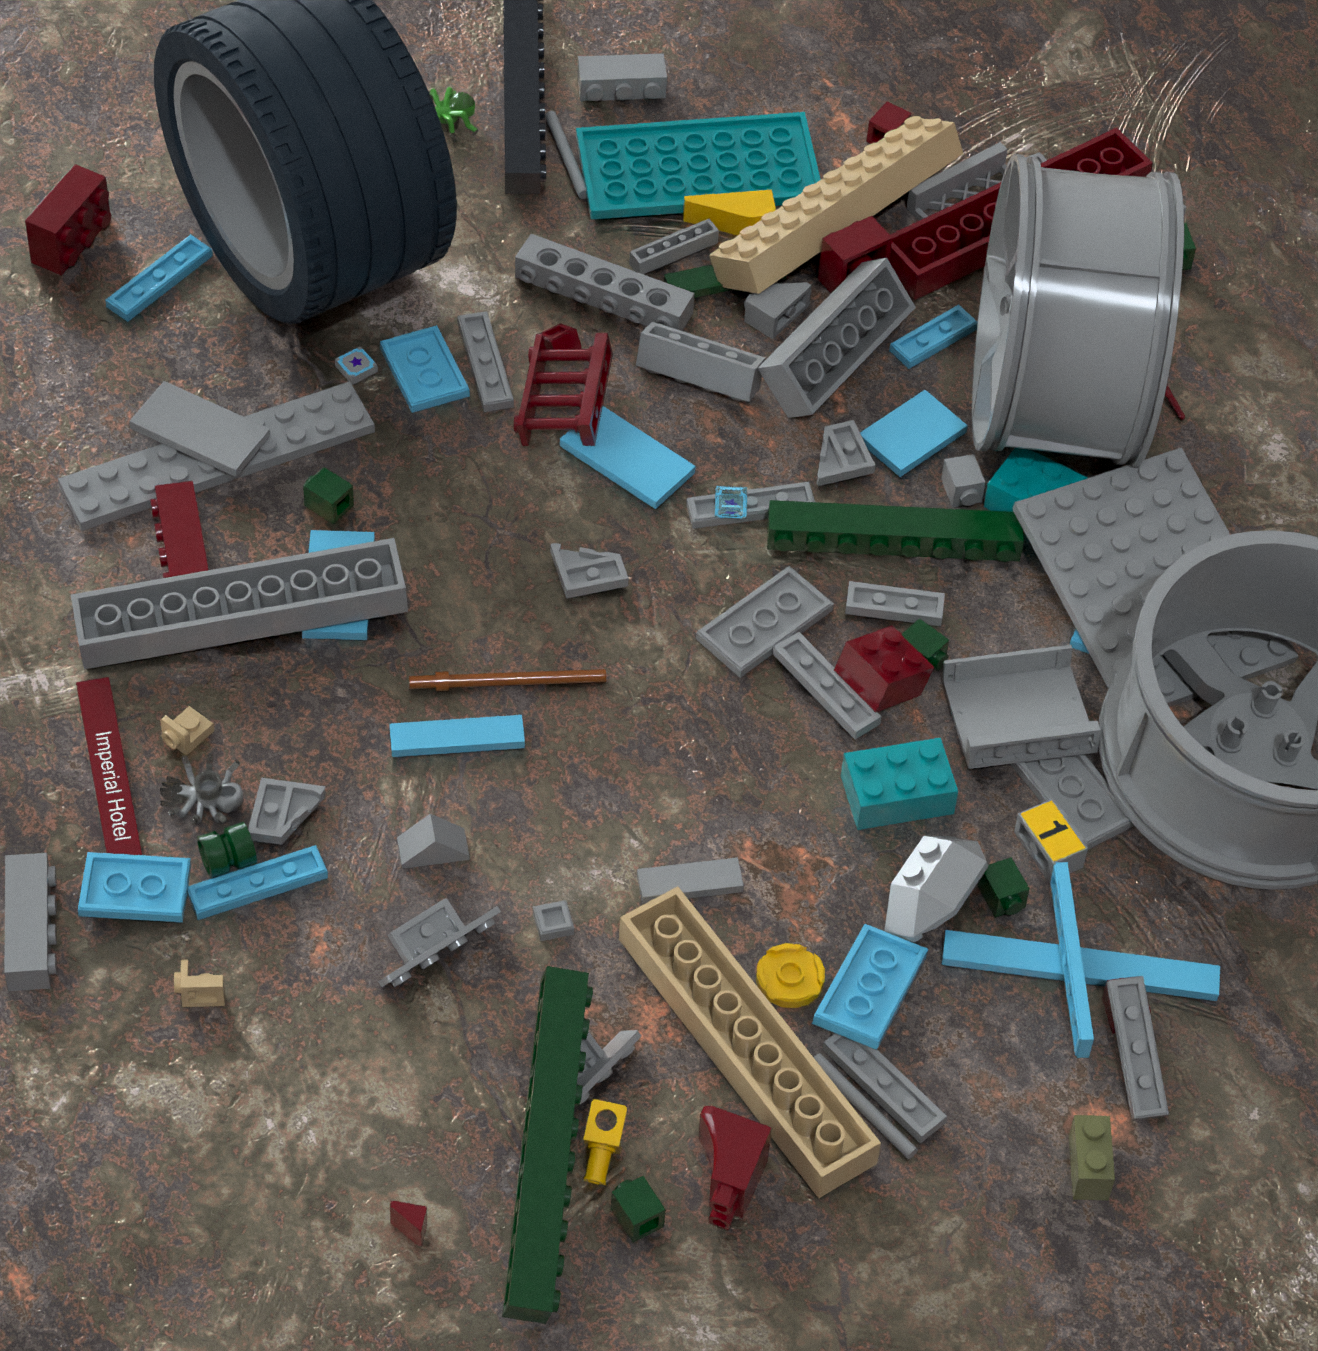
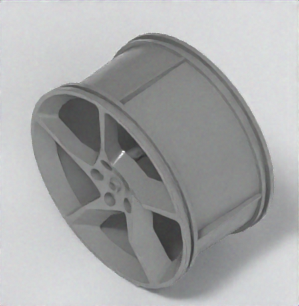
M1013 154L1010 157L1002 178L993 216L978 314L972 385V434L976 450L987 451L991 447L993 451H1002L1004 447L1110 458L1115 465L1132 464V467L1137 468L1143 463L1151 446L1164 400L1180 301L1184 247V208L1182 188L1178 175L1175 172H1164L1163 174L1160 172H1150L1146 177L1106 175L1043 168L1038 158L1029 157L1026 160L1025 156L1021 154Z
M1274 530L1249 531L1227 535L1206 542L1182 555L1164 571L1148 593L1139 614L1133 641V652L1125 659L1116 673L1103 700L1099 716V726L1101 729L1099 753L1102 767L1113 795L1129 820L1150 842L1175 861L1212 879L1237 886L1271 890L1310 886L1318 883V760L1314 759L1311 754L1318 721V661L1297 687L1291 700L1286 701L1281 698V686L1274 681H1267L1260 687L1235 676L1209 643L1207 636L1210 633L1222 631L1265 633L1295 642L1318 655V537ZM1161 655L1168 659L1200 698L1212 705L1185 726L1180 724L1169 708L1156 679L1153 663ZM1269 782L1291 784L1313 788L1317 790L1295 789L1275 785Z

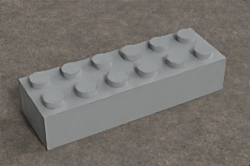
M882 258L862 262L758 367L759 372L788 418L812 415L916 308L888 259Z

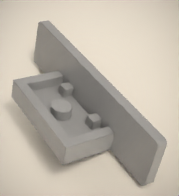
M446 897L390 932L387 936L405 965L378 981L381 988L390 982L395 988L411 978L409 970L418 964L422 970L440 959L437 952L443 948L448 947L449 951L452 952L468 941L465 935L473 929L480 934L496 924L492 917L501 912L499 907L496 906L464 926Z
M638 1030L620 1031L603 1049H601L588 1031L587 1039L581 1042V1051L586 1052V1061L583 1073H578L577 1084L583 1087L580 1104L588 1099L590 1096L589 1091L596 1083L602 1082L611 1075L612 1067L618 1060L627 1057L635 1049L634 1044L642 1036Z

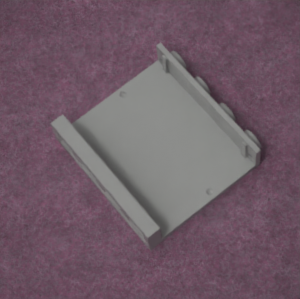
M1072 645L944 660L942 685L968 769L1098 753L1101 729L1098 721H1089L1070 667Z

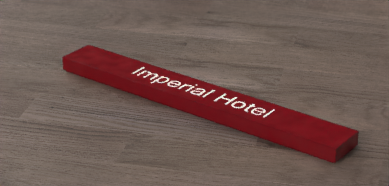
M105 677L76 682L106 853L142 855L110 679Z

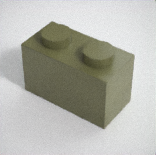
M1074 1115L1068 1136L1073 1200L1109 1201L1115 1181L1110 1116Z

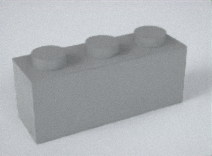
M664 53L578 56L577 78L580 101L666 98L667 74Z

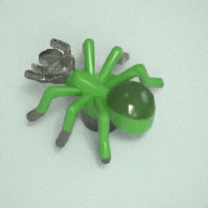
M448 87L444 100L440 101L436 89L430 90L429 94L435 102V109L443 132H449L452 142H457L455 130L459 127V117L463 119L465 126L474 134L478 133V129L470 123L468 118L475 114V101L472 96L464 92L456 93L452 87Z

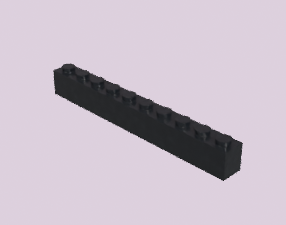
M503 0L505 194H540V182H546V164H540V161H546V144H540V141H545V123H540V120H545V102H539V100H545V82H539V80H544V62H539V60H544V42H538V40H543L544 25L543 23H538V20H543V3H538V1L543 0Z

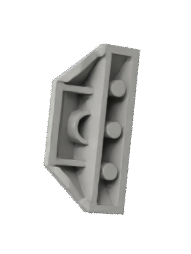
M923 836L891 883L884 931L907 941L916 942L923 937V933L936 929L955 916L988 868V863L978 841L952 836Z

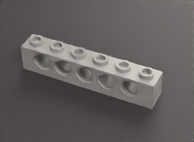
M530 234L515 256V278L602 309L605 312L621 316L635 323L648 326L651 322H655L683 331L693 315L695 293L534 234Z

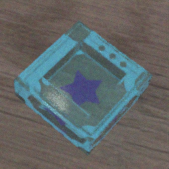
M716 486L715 517L746 519L747 487Z

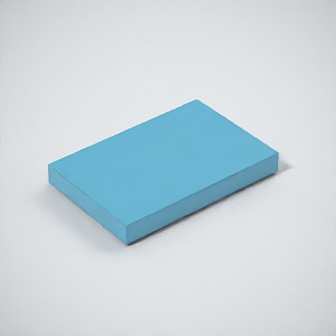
M437 325L380 341V350L412 413L470 397V389Z
M924 390L860 432L867 449L901 477L967 433L968 425L928 391Z
M87 852L78 915L81 917L183 923L191 871V858Z

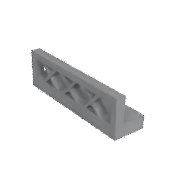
M999 142L923 181L909 191L907 210L920 221L928 217L923 212L927 209L941 211L954 205L945 203V200L950 197L964 200L979 193L968 191V188L972 186L986 187L985 189L1002 182L991 180L990 177L999 172L1004 175L1007 166L1005 162L1008 149Z

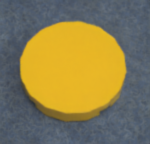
M784 943L773 946L766 951V955L762 959L760 958L757 963L756 984L769 1002L780 1007L799 1008L809 1005L819 997L824 987L825 968L820 957L815 953L813 955L807 951V947L800 944Z

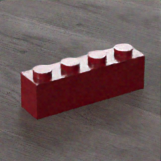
M193 481L156 485V499H150L152 517L159 518L160 523H155L154 527L157 543L163 542L164 545L163 548H158L160 565L168 569V572L162 573L163 578L208 571Z

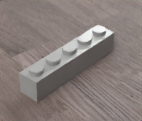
M710 219L704 220L630 251L629 265L635 272L641 274L648 273L717 244L719 230Z

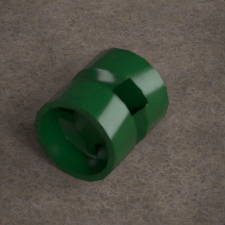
M244 822L225 827L221 835L216 831L197 836L199 853L210 878L229 873L231 866L241 869L257 864L253 840Z

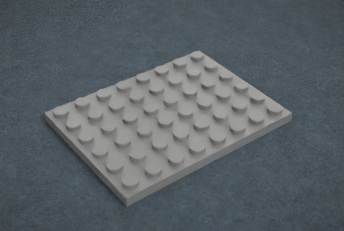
M1182 447L1145 459L1138 468L1132 467V464L1015 502L1012 508L1108 689L1125 659L1133 652V641L1139 614L1148 593L1157 579L1182 555L1213 539L1230 535ZM1222 631L1210 633L1207 636L1209 643L1233 674L1245 680L1295 663L1299 657L1290 640L1274 635L1251 631ZM1161 655L1153 663L1156 679L1169 707L1199 697L1164 655Z

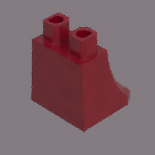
M704 1106L700 1113L699 1140L706 1151L712 1172L709 1206L712 1208L709 1216V1223L729 1230L735 1216L743 1219L768 1162L772 1127L715 1106Z

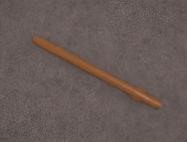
M606 669L450 675L448 671L435 672V675L409 676V689L436 688V691H449V688L597 683L606 682Z

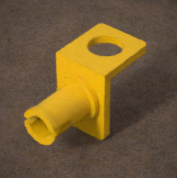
M596 1099L591 1102L583 1139L585 1147L590 1149L587 1169L583 1178L584 1181L597 1185H606L611 1155L621 1154L622 1150L620 1141L627 1113L625 1105ZM604 1110L613 1112L617 1118L615 1127L609 1131H603L596 1125L597 1115Z

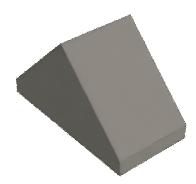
M431 813L397 837L402 869L470 860L465 829Z

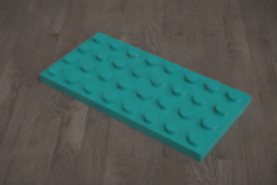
M805 112L576 128V141L586 187L590 219L683 213L684 196L772 190L775 206H781L785 200L795 198L801 194L806 186L816 184L821 180Z

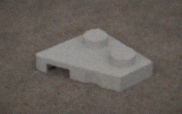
M854 420L825 426L816 482L818 486L875 472V463Z
M558 543L550 544V553L566 599L628 586L629 578L620 554L596 552L593 549L580 547L579 552L561 549V544Z
M261 778L248 828L252 840L282 845L323 801L326 795L325 786Z

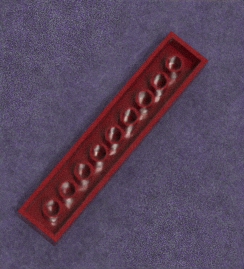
M1116 127L1040 164L1043 168L1146 177L1152 170L1153 162ZM1001 182L890 234L892 246L889 263L913 300L985 266L992 221Z

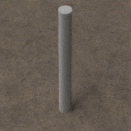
M548 111L545 114L546 121L578 197L585 199L587 198L586 187L578 164L556 112Z
M821 1053L814 1056V1059L844 1097L907 1159H911L918 1149Z

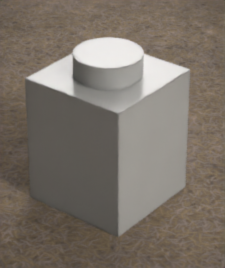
M971 454L944 459L941 481L951 506H970L982 502L985 480L975 455Z

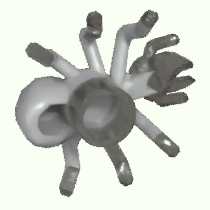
M212 753L207 754L206 771L198 774L196 778L194 777L188 756H182L181 759L187 778L192 786H186L179 778L167 776L166 780L168 782L161 783L162 786L168 788H160V794L167 801H160V805L173 808L168 811V815L173 816L176 814L182 819L197 801V812L191 819L192 824H200L202 822L204 807L209 809L215 822H225L226 817L221 812L230 813L236 811L243 803V790L241 786L230 782L232 774L239 767L240 762L235 760L227 769L224 780L221 781V777L216 772H213L214 756ZM189 798L182 810L175 807L178 803H184Z

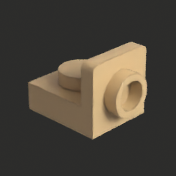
M190 706L174 720L166 715L160 720L163 741L170 748H177L186 756L214 732V723Z
M188 959L181 960V972H174V993H181L182 1007L225 1006L223 975L204 973L198 976H190Z

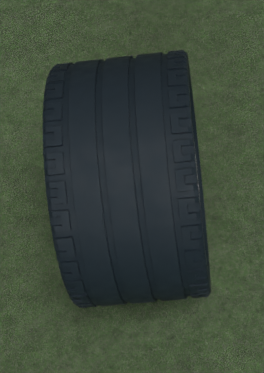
M236 0L196 16L193 19L174 25L161 36L154 59V88L160 123L173 167L194 217L215 255L239 289L261 311L283 323L297 324L434 264L445 256L454 237L457 219L456 187L448 146L435 106L413 58L393 25L373 0Z

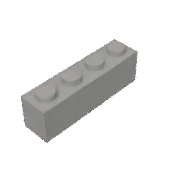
M651 322L641 333L636 366L645 368L649 373L673 377L674 380L680 383H691L701 386L702 389L708 392H719L728 395L736 401L749 402L760 389L762 375L758 367L765 361V357Z
M47 853L5 855L4 973L8 991L50 989L51 975L57 974L56 953H51V945H57L56 924H51V916L57 915L56 895H50V887L57 886L56 866H49Z

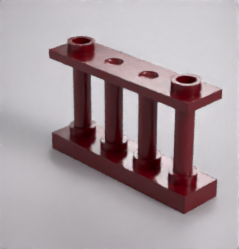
M596 333L594 345L589 346V349H546L543 335L536 334L534 346L529 347L528 358L530 365L519 415L514 417V431L516 434L519 433L522 446H529L532 430H575L576 433H580L583 446H595L613 357L608 333ZM589 361L590 363L589 368H585L584 372H544L546 362ZM541 384L585 385L584 391H581L580 394L539 395ZM537 407H580V414H576L575 418H534Z

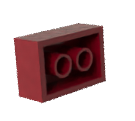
M75 164L27 217L25 225L31 263L62 276L70 266L76 263L78 256L84 249L91 246L98 233L109 225L112 215L109 207V192L105 176Z

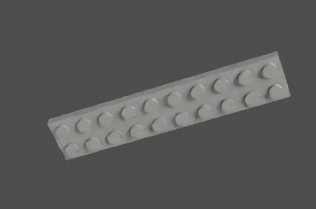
M349 381L244 416L269 428L270 437L237 477L165 444H160L58 478V484L80 530L84 531L151 508L150 499H156V485L193 481L196 493L374 433L375 424Z

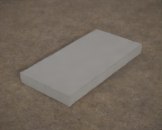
M166 381L162 382L129 421L130 429L234 477L239 475L270 437L269 428Z
M788 566L696 632V640L741 678L773 654L775 645L797 632L803 633L832 612L834 603L793 568Z
M1085 754L1010 764L1041 803L1053 799L1059 809H1063L1067 813L1071 826L1077 834H1081L1084 837L1088 850L1135 826L1118 804L1107 780Z

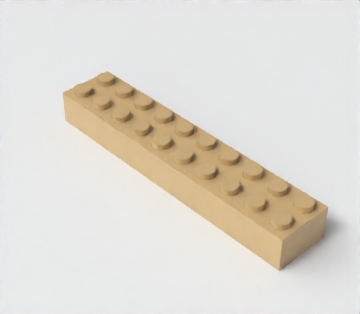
M920 116L906 119L902 126L887 132L884 138L877 143L866 146L859 155L845 160L844 165L838 169L827 172L823 176L824 178L816 184L806 186L801 194L795 198L785 200L780 208L774 212L766 213L761 217L762 220L753 226L742 229L740 234L734 239L721 243L719 249L709 255L717 280L725 288L757 294L761 293L821 252L823 237L831 232H836L850 226L856 221H861L875 215L963 154L955 123L941 121L939 118L924 119Z
M678 886L620 917L619 941L761 1124L772 1127L771 1138L818 1198L877 1164L881 1146L879 1139Z

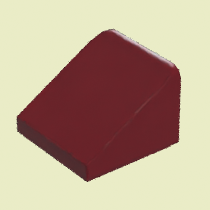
M559 323L539 333L543 335L546 349H582L577 329Z
M391 1201V1224L416 1245L422 1247L427 1229V1207Z

